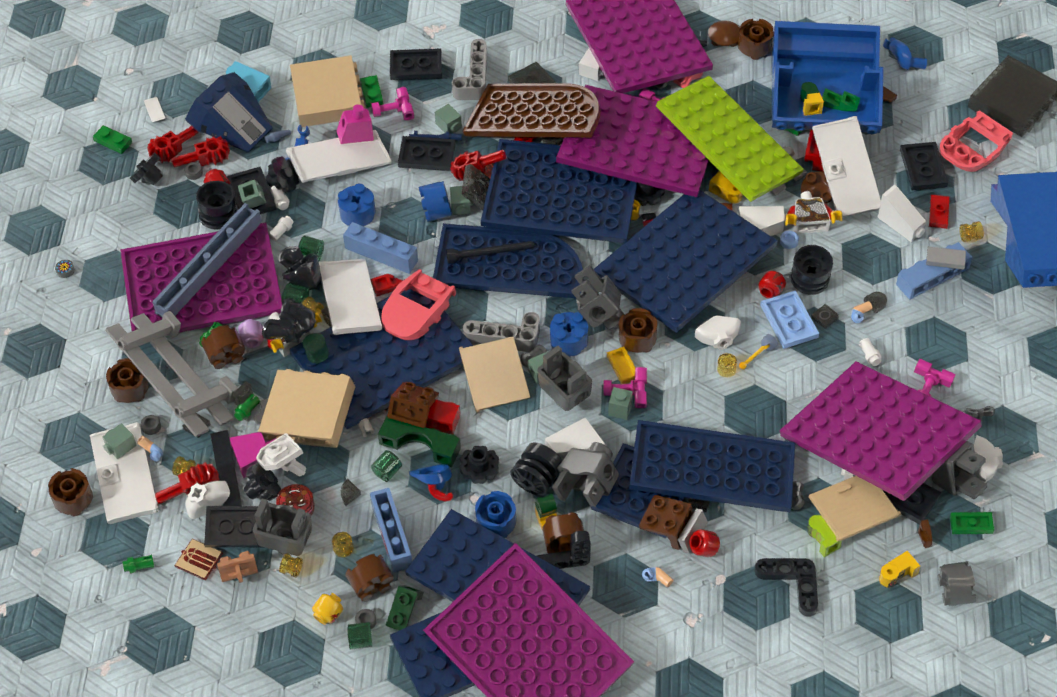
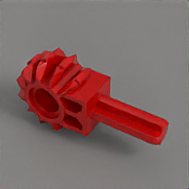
M190 126L177 135L169 131L163 134L162 137L156 136L155 139H150V143L147 146L149 157L156 153L160 156L158 161L162 164L163 162L170 163V159L176 157L182 151V143L199 132Z
M213 135L211 139L206 137V141L194 144L196 151L171 159L173 167L198 160L201 166L210 165L211 163H214L216 166L218 162L223 164V160L228 159L230 148L226 139L223 140L221 136L215 138Z
M504 150L482 156L479 151L471 153L466 151L464 154L460 153L457 158L455 157V161L451 163L450 170L457 180L466 182L468 179L472 180L474 176L485 173L486 165L505 160L506 153Z
M206 462L200 465L197 464L194 467L191 466L190 470L178 475L179 483L157 492L155 498L161 504L183 493H186L188 496L191 492V487L196 483L204 485L209 482L219 481L218 471L213 464H207Z

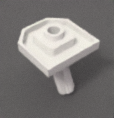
M287 433L261 448L256 457L258 463L265 470L282 468L287 472H293L297 476H302L306 473V467L295 459L303 454V451Z

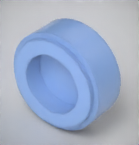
M785 231L781 234L780 244L786 249L797 247L799 241L797 233Z

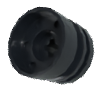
M210 181L199 187L196 199L200 222L207 228L221 229L237 212L234 189L223 181Z
M806 245L795 253L790 275L794 288L807 295H816L828 287L833 268V257L828 250L818 245Z
M533 442L526 447L521 458L511 469L510 475L513 481L523 490L533 495L543 496L553 484V480L559 475L560 472L557 468L561 464L562 459L551 448L541 443Z

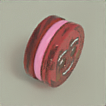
M288 485L277 495L276 505H287L297 510L299 508L304 509L311 516L314 513L315 503L313 494L304 485Z

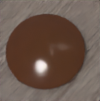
M726 20L715 22L708 30L711 44L714 46H737L740 26Z
M822 171L809 172L801 184V193L809 191L812 198L820 197L824 204L829 203L832 200L825 173Z

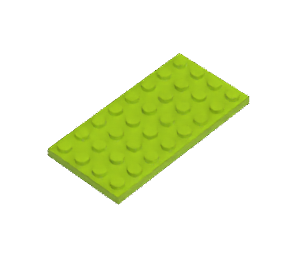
M710 76L657 101L656 107L750 202L801 175L804 170Z

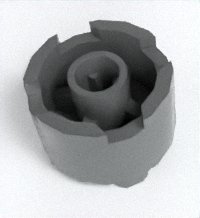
M968 561L944 564L939 567L938 582L940 586L944 587V593H942L944 606L976 602V594L972 595L975 581L972 568L968 566Z

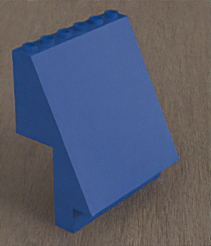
M775 21L772 51V128L803 131L805 129L810 130L816 125L857 116L861 132L871 135L880 133L883 111V67L879 68L880 26ZM805 82L814 83L821 97L825 88L839 95H842L844 91L860 97L858 108L856 111H841L823 106L822 114L805 116L803 113L804 102L800 99L801 86Z
M1057 172L998 175V183L991 184L990 202L1007 225L1006 263L1023 288L1057 286Z

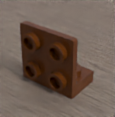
M402 382L391 395L387 417L425 428L430 407L439 397V392L429 387L416 386L412 382Z
M654 495L639 524V528L668 536L672 548L680 550L681 546L678 538L694 513L692 505Z

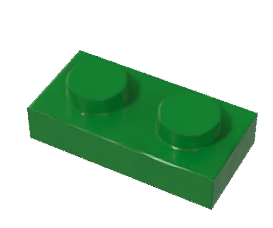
M377 75L360 78L366 108L371 107V103L375 102L383 105Z
M104 125L92 136L94 142L120 154H123L132 144L130 137Z
M951 512L950 514L952 534L994 533L992 512Z

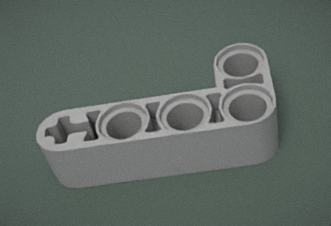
M475 39L471 43L470 76L456 77L452 80L453 97L457 100H479L485 91L487 71V45L485 40Z
M535 312L524 314L521 326L474 320L467 321L463 325V334L473 346L514 337L517 351L522 352L534 350L540 333V318Z

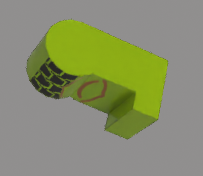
M821 515L812 516L808 522L807 532L809 536L819 542V552L823 557H826L840 549L842 541H836L835 534Z

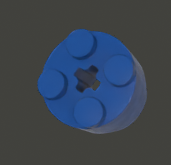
M444 181L419 186L420 195L424 197L421 200L423 210H427L425 211L427 222L452 216Z
M358 183L338 193L339 214L344 224L350 226L354 222L361 226H366L373 221L376 208L374 195L370 189Z
M565 312L554 315L550 324V344L552 349L559 346L562 348V352L571 357L580 354L587 347L588 324L579 312Z
M492 491L491 494H484L477 500L475 505L476 523L503 538H507L516 526V506L510 495L501 491Z

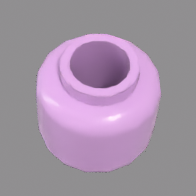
M247 319L239 325L238 332L244 346L256 348L263 342V326L259 321Z

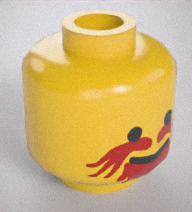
M334 593L330 595L322 594L312 607L314 613L312 616L324 625L327 623L333 624L343 611V606L340 603L341 598Z

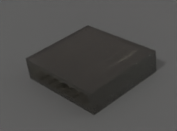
M1008 55L970 95L968 108L975 112L980 110L1011 132L1023 137L1026 132L1029 133L1032 130L1036 121L1039 122L1042 119L1044 112H1048L1051 109L1053 102L1057 101V81Z

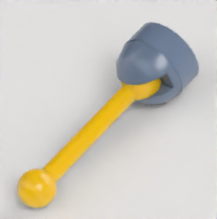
M771 334L763 337L761 340L762 347L745 362H741L739 364L740 369H745L747 364L764 349L770 351L778 346L775 337Z

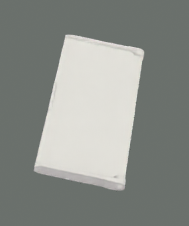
M857 116L813 126L812 129L835 210L842 212V218L879 210L881 199Z
M373 130V141L340 144L339 138L286 148V153L302 183L336 175L341 176L355 173L360 170L392 163L376 130Z
M353 259L319 262L333 334L382 330L366 260Z
M139 422L125 426L133 434L136 444L142 436ZM109 430L91 434L90 439L107 523L113 524L159 512L145 449L137 444V446L117 459L113 454L109 455L103 447L105 443L102 436Z

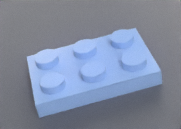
M796 290L761 301L760 306L783 349L819 338V332Z

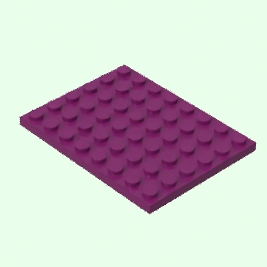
M566 0L565 5L609 85L615 92L627 93L713 70L711 60L675 0Z
M585 84V87L594 93L600 105L601 116L592 138L564 137L556 157V162L697 197L709 160L656 107L657 102Z
M266 222L261 223L175 315L181 323L179 333L211 327L214 322L223 325L270 316L274 312L280 314L282 300ZM217 232L120 249L132 331L138 328L132 323L131 318L144 313L152 323L162 320L161 316L155 314L152 301Z
M855 361L779 431L781 437L795 442L800 447L905 501L982 425L980 420Z
M516 543L423 630L486 697H601L634 664V661Z

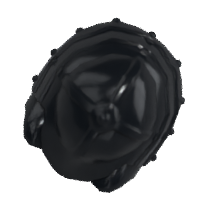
M296 246L286 247L280 252L279 262L287 268L282 273L283 279L306 291L316 289L321 282L317 254L309 253L304 257L300 248Z
M287 298L284 300L281 308L280 320L269 319L262 329V337L267 340L283 338L286 343H299L302 335L308 333L314 327L316 322L315 313L302 305V303L295 301V299Z

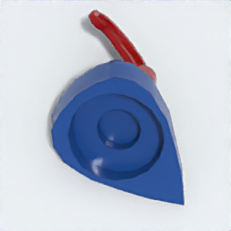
M434 465L409 471L411 476L428 484L429 492L434 498L441 501L453 499V493L450 492L447 495L439 491L443 489L445 482L452 477V472L448 465Z

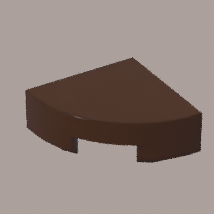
M883 86V101H895L897 94Z
M928 519L920 522L918 534L923 547L929 548L932 547V532Z

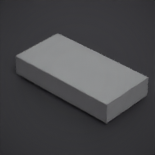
M928 246L926 265L964 269L966 251Z
M701 509L694 511L678 538L683 552L688 554L691 552L690 537L695 531L705 529L708 524L705 514Z

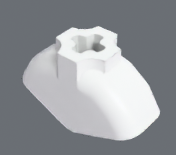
M713 316L696 329L695 338L719 350L727 349L729 345H732L734 338L739 333L741 320L732 317Z
M976 435L974 451L985 457L986 462L976 471L975 475L986 483L993 478L997 469L1002 468L1003 455L999 447H994L987 439Z
M213 481L204 485L198 483L193 485L185 502L188 516L191 519H196L206 515V506H221L230 495L227 482Z

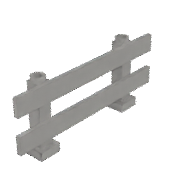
M171 311L164 313L162 320L152 323L144 313L131 318L132 323L138 329L127 333L119 323L106 328L105 331L115 341L118 348L126 354L195 437L209 431V428L196 414L200 410L206 408L221 426L234 420V417L221 401L225 400L227 404L234 402L238 388L227 376L220 378L219 385L211 389L205 385L164 337L165 335H169L171 339L177 337L181 323ZM150 342L195 396L184 400L139 346Z

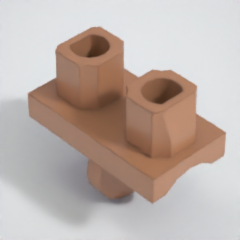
M249 551L241 552L239 557L234 559L228 556L220 559V563H217L222 582L238 578L239 583L243 582L242 577L258 573L254 554H250Z

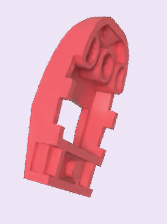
M979 110L976 117L972 119L968 117L963 120L962 124L951 128V132L941 140L940 154L956 167L968 172H976L997 159L1011 140L1013 132ZM973 128L997 144L998 148L984 158L959 141V139Z
M417 270L398 284L384 305L381 316L383 328L388 333L403 340H415L422 337L429 331V327L433 323L437 324L439 322L441 314L449 307L450 297H455L456 295L455 286L452 285L450 287L422 273V270ZM411 289L436 302L428 309L400 294Z

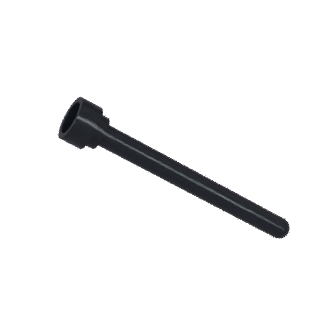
M528 241L463 251L454 250V248L446 249L447 262L451 264L456 263L460 258L531 249L535 247V243Z

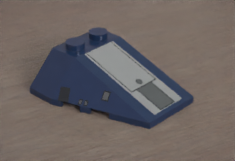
M235 72L217 78L195 99L185 118V121L198 132L212 137L214 135L215 138L221 136L223 140L226 139L229 145L245 152L251 151L273 129L249 85Z

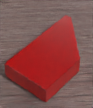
M388 273L370 279L376 297L393 292L398 284L403 281Z

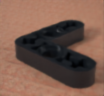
M576 531L572 533L570 551L536 556L559 569L585 566L590 563L591 541L589 532Z
M763 558L756 562L754 572L760 579L796 580L799 612L806 617L816 614L818 594L816 568L812 560L806 558ZM786 565L790 568V572L783 573L779 570V567ZM762 566H765L766 569H767V572H763V570L761 569V567H762ZM803 566L807 567L808 572H804ZM807 583L810 584L813 589L807 592L804 591L801 588V586ZM806 598H810L809 604L811 609H807V606H805Z

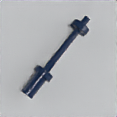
M414 130V134H409V136L462 141V134L450 133V131L440 135L418 134V131Z

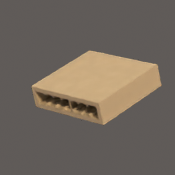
M351 55L290 65L299 122L302 127L338 122L341 119L342 113L346 110H353V106L356 104L362 105L365 109L364 100H360L363 97L361 87L357 86L360 85L359 74L355 75V72H358L357 64L352 61Z
M291 369L277 370L258 432L262 433L265 441L277 439L287 433L296 444L337 448L355 384L350 376L345 374L331 375L325 372L318 374L310 371L297 372Z

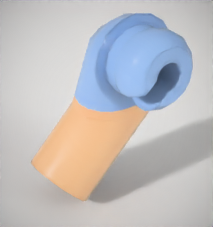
M869 301L853 307L851 319L854 323H861L864 319V313L872 310V305Z
M141 436L138 439L137 444L151 453V460L157 462L163 457L162 449L145 436Z
M659 567L647 568L642 572V577L646 581H660L666 587H669L673 582V579Z

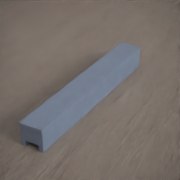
M244 203L152 301L155 314L163 318L164 313L171 311L175 316L261 224L260 211L257 209L254 211L248 207V204Z

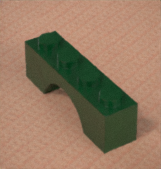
M387 416L378 432L379 445L398 450L408 443H422L431 449L434 462L448 465L449 467H453L461 450L460 438L454 434H446L435 428L418 427L388 418Z

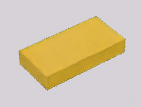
M625 347L607 352V358L620 383L628 384L631 380H635L636 367Z

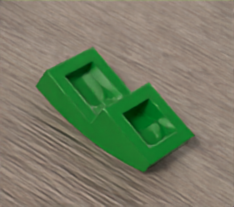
M825 88L822 94L823 106L841 111H856L860 101V97L846 91L839 95Z

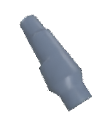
M281 130L272 132L270 135L265 136V140L267 143L276 142L280 138L291 134V131Z

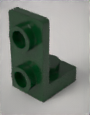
M407 585L398 586L386 626L398 631L406 628L416 600H422L424 592Z

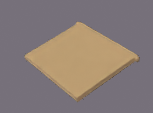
M514 337L466 348L459 347L476 413L483 409L530 399Z
M857 476L809 495L810 500L835 534L836 541H842L901 515V512L896 510L882 489Z

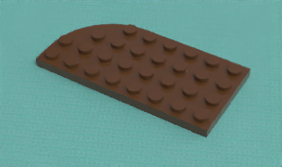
M488 84L466 123L463 134L464 136L592 138L600 120L601 109L594 93L588 88L577 84Z

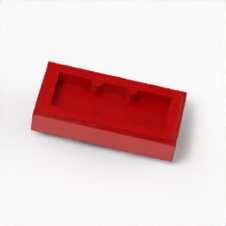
M931 195L929 227L947 229L949 196Z

